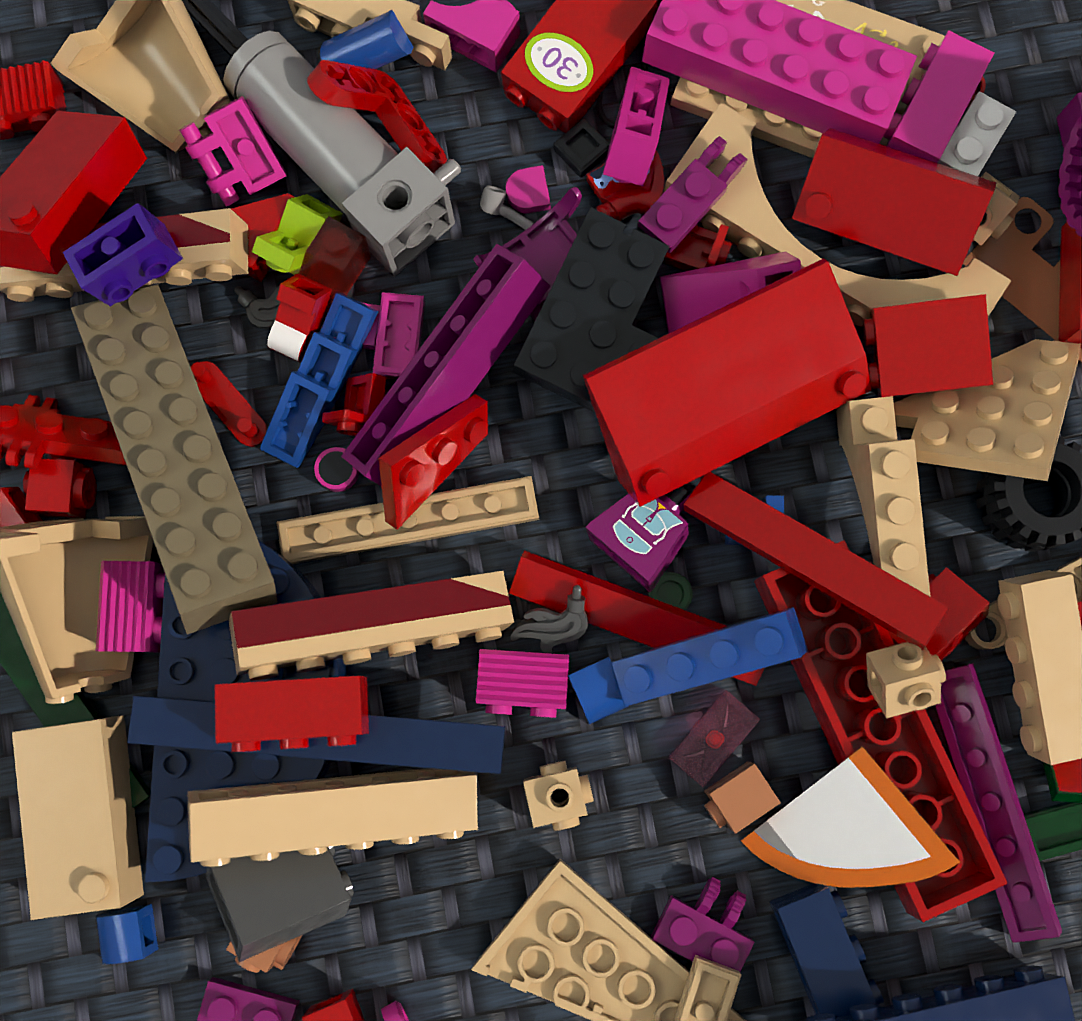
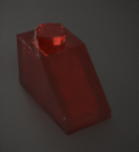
M329 216L306 250L299 273L332 289L322 322L325 321L335 294L343 293L347 295L371 258L366 236ZM303 290V291H306V292H308V293H310V294H312V295H315L314 293H312V292L309 291V290Z

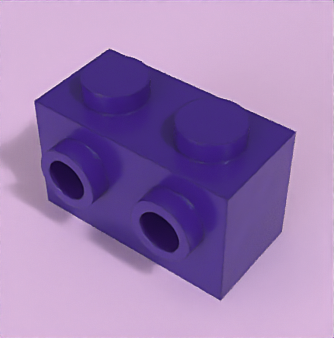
M136 203L63 252L81 289L110 307L115 303L127 300L135 290L150 280L165 275L173 265L183 260L165 224L139 203Z

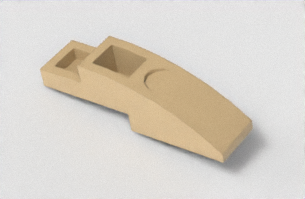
M287 0L294 20L300 27L309 32L320 31L331 36V38L393 10L414 47L409 55L416 62L426 67L433 65L446 70L452 58L449 35L422 24L419 5L410 1Z

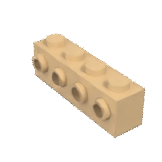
M1047 570L999 580L1000 594L998 595L997 603L1000 614L1005 619L1008 638L1005 641V651L1013 665L1015 683L1013 684L1012 692L1021 712L1023 726L1020 728V739L1028 755L1049 765L1081 759L1082 627L1073 574Z

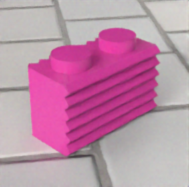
M101 561L96 651L160 652L165 571L162 563L154 561Z
M480 649L476 703L486 704L485 713L512 715V706L530 707V716L556 718L557 709H566L569 655Z

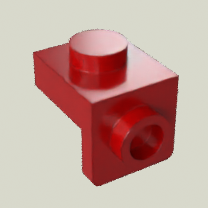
M721 224L718 233L695 226L671 253L667 251L663 263L685 271L725 264L732 243L725 241L729 226Z
M369 373L347 378L344 409L323 413L322 423L337 426V433L356 436L386 396V377Z

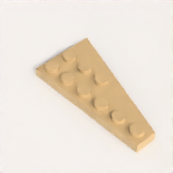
M561 859L553 866L471 969L484 976L490 975L509 983L510 987L526 993L528 991L554 1002L556 1006L591 1021H674L690 972ZM733 1008L730 1009L728 1019L746 1021Z

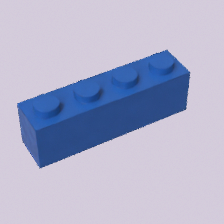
M792 607L632 654L611 664L624 705L629 706L797 659L808 652V648L795 608Z

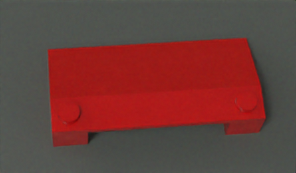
M824 258L583 375L617 479L639 507L872 390L866 353L830 264Z

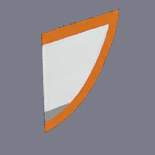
M864 747L857 750L741 840L753 854L779 871L804 881L832 887H877L915 882L933 877L960 863Z

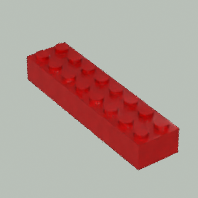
M845 540L837 543L849 550ZM783 568L776 569L754 580L769 614L792 607L795 608L808 652L802 657L790 661L838 765L861 747H864L960 861L959 864L933 877L894 885L906 913L921 922H925L1008 884L926 710H915L886 718L868 688L866 653L894 645L888 630Z

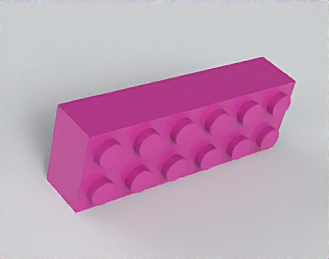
M662 0L646 35L642 62L820 133H824L829 128L879 144L890 125L917 55L776 0Z

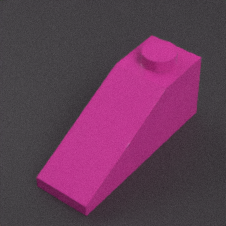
M631 66L610 141L603 175L613 177L621 183L644 185L659 141L670 78Z

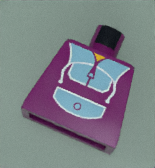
M681 486L639 507L628 493L586 526L589 539L645 589L651 592L689 535L688 523L679 514L684 510L683 504L690 494Z

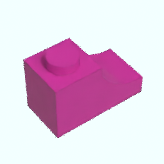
M431 0L423 12L425 25L449 35L451 49L494 72H497L520 35L519 11L507 0H477L461 6H448Z

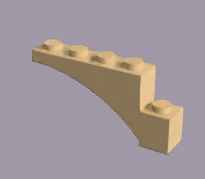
M893 396L847 401L846 404L836 408L839 444L843 447L854 478L868 532L873 563L875 566L930 596L915 439L897 440Z

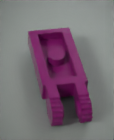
M720 136L704 150L698 160L694 159L638 221V227L646 234L670 246L668 249L669 253L677 247L725 194L728 184L738 175L747 162V158L740 153L728 162L719 177L713 174L708 168L715 159L721 156L727 144V141Z

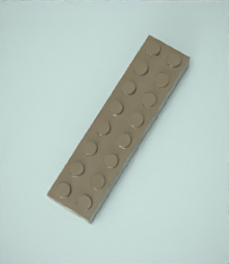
M159 285L135 290L127 300L115 303L111 307L101 300L71 307L187 635L229 620L231 611L269 606L277 603L273 577Z

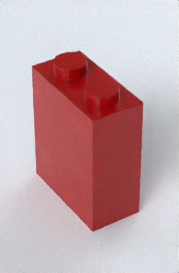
M986 294L873 308L870 310L871 318L863 319L865 345H873L875 362L867 363L871 389L877 388L878 397L993 385Z

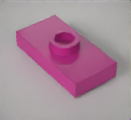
M382 292L373 373L385 376L386 379L397 380L420 349L425 308L424 296Z

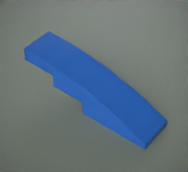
M343 293L335 294L320 332L313 333L298 371H293L290 374L260 450L296 468L301 466L324 425L322 423L323 413L331 412L379 311Z

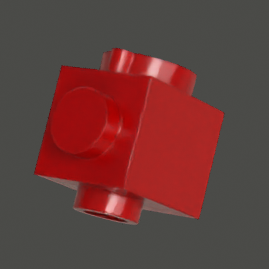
M48 454V459H41L36 469L30 468L24 475L25 510L43 517L85 519L86 509H90L93 506L96 498L97 485L93 468L75 461L76 458Z

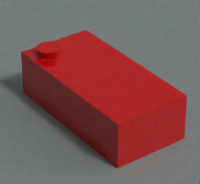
M57 110L1 175L0 266L56 275L67 263L63 252L88 236L147 160L125 117Z
M829 128L821 135L792 219L958 276L993 196L996 182Z

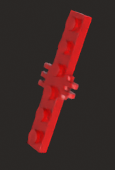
M28 395L24 404L14 403L13 406L0 405V462L6 453V465L17 467L22 457L25 456L24 467L36 469L44 454L126 465L112 422L62 415L61 411L57 409V399L46 397L41 407L40 396Z

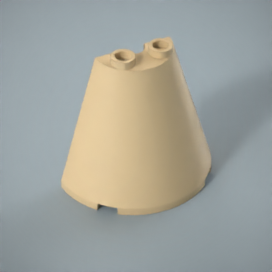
M116 0L97 29L70 34L51 62L57 71L174 152L181 151L188 145L179 131L182 127L194 122L202 137L212 133L204 119L205 115L231 102L182 0Z
M107 516L105 519L93 518L86 520L84 518H71L0 527V592L41 686L46 703L58 704L69 702L74 699L75 693L81 692L82 687L88 693L108 691L112 689V683L131 677L135 652L96 651L101 561H150L154 540L145 516Z

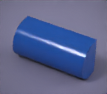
M391 10L324 41L320 48L321 60L378 69L411 54L414 47L394 11Z

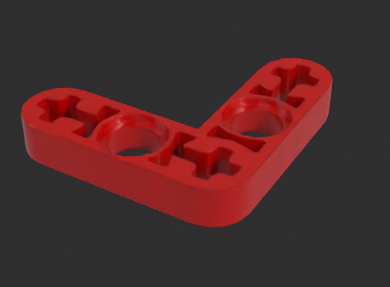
M321 60L307 77L310 89L325 103L338 107L374 111L399 149L402 151L408 147L432 173L447 162L446 154L398 83L387 73L372 68Z

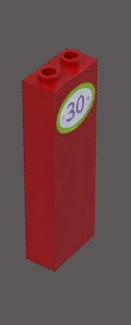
M555 0L501 71L505 96L520 108L527 106L537 113L538 119L553 131L560 129L566 133L583 118L599 94L605 89L646 35L662 0Z

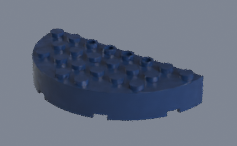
M259 541L275 583L277 603L272 605L321 598L318 591L296 566L286 560L276 550ZM165 574L157 698L215 702V684L348 676L343 658L325 661L324 668L309 672H297L296 666L278 669L277 676L268 679L250 680L249 674L237 676L229 620L187 635ZM154 745L145 882L173 881L206 873L207 866H202L200 861L191 862L188 791L322 779L326 775L332 760Z

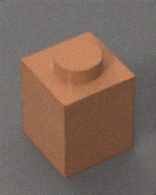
M748 761L704 790L710 800L704 807L719 829L726 825L735 834L781 803L756 764Z

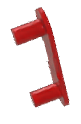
M202 361L192 364L191 370L203 400L240 443L248 447L260 445L267 432V425L214 363Z

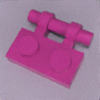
M243 96L205 115L204 119L212 133L202 137L194 122L179 130L188 144L185 147L192 160H198L209 178L206 183L213 194L218 193L225 206H229L240 199L232 186L239 181H242L249 195H252L287 176L285 168ZM221 146L233 166L228 170H222L212 153V150Z

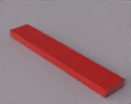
M712 472L704 475L683 504L684 511L905 641L917 645L922 651L949 610L948 606Z
M525 550L520 558L509 594L562 613L567 609V598L572 594L573 587L579 585L582 589L581 595L585 597L584 611L588 617L589 624L653 648L727 627L721 623ZM765 668L732 677L757 686Z

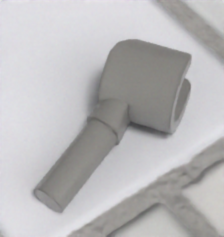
M487 185L483 190L480 200V206L484 212L506 217L525 230L533 225V222L511 209V207L503 205L506 191Z

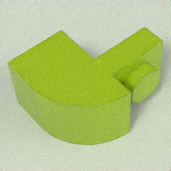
M308 194L288 199L278 230L257 236L252 253L265 259L266 265L276 271L289 272L293 275L299 273L309 277L317 269L330 248L343 213Z

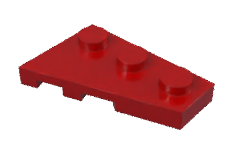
M474 394L379 457L386 523L398 530L488 435V401Z

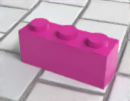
M949 30L939 46L931 43L918 66L925 70L921 80L913 77L900 101L907 105L903 114L894 113L890 125L883 136L889 140L886 146L937 163L983 77L994 52Z

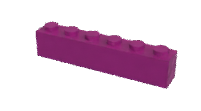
M496 244L341 457L362 475L381 486L379 457L470 397L550 288V285L524 258Z

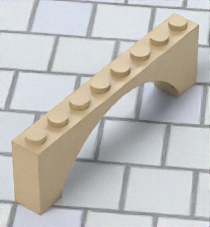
M720 102L667 179L664 192L694 159L698 160L704 150L720 136L727 141V144L721 156L715 159L708 168L713 174L719 177L728 162L740 153L747 158V162L738 175L728 184L725 194L699 221L702 223L703 228L718 233L721 224L729 226L725 238L735 243L739 251L748 258L786 251L801 260V269L821 260L822 258L803 246L786 229L774 213L763 192L752 152L751 138L756 123ZM975 257L966 267L960 269L958 276L947 273L928 278L908 280L879 279L859 275L829 263L852 321L855 325L863 327V319L871 318L870 310L873 308L986 294L987 313L989 316L1011 282L1009 278Z

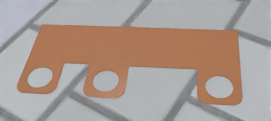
M1022 197L1008 214L1013 218V221L997 240L989 236L982 246L978 244L965 258L963 265L967 266L975 257L1009 278L1011 282L1002 294V297L1055 341H1058L1060 261L1053 267L1032 250L1053 226V217L1031 198ZM1022 209L1036 211L1041 218V226L1038 231L1032 234L1019 231L1014 221L1017 212ZM1080 348V357H1079V360H1080L1081 362H1082V348Z

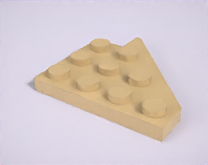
M1038 339L1030 341L991 359L993 385L915 393L895 402L896 426L914 429L911 439H915L917 462L1048 481L1080 357L1081 344Z

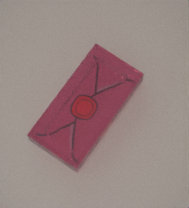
M724 690L670 753L668 758L696 783L704 787L760 719L731 693Z

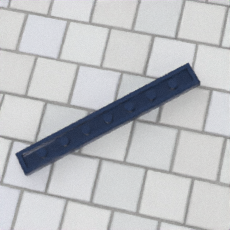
M133 696L127 743L231 752V743H216L215 702ZM368 715L369 734L356 735L355 745L327 746V737L308 738L309 747L279 749V740L261 741V750L240 752L501 774L505 726Z

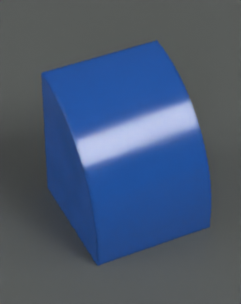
M609 657L568 675V679L589 725L629 707L624 705Z
M152 903L102 913L96 916L102 964H118L140 960L158 950Z

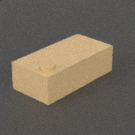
M124 715L12 732L31 920L121 908L143 896L135 809H132L129 776L130 764Z

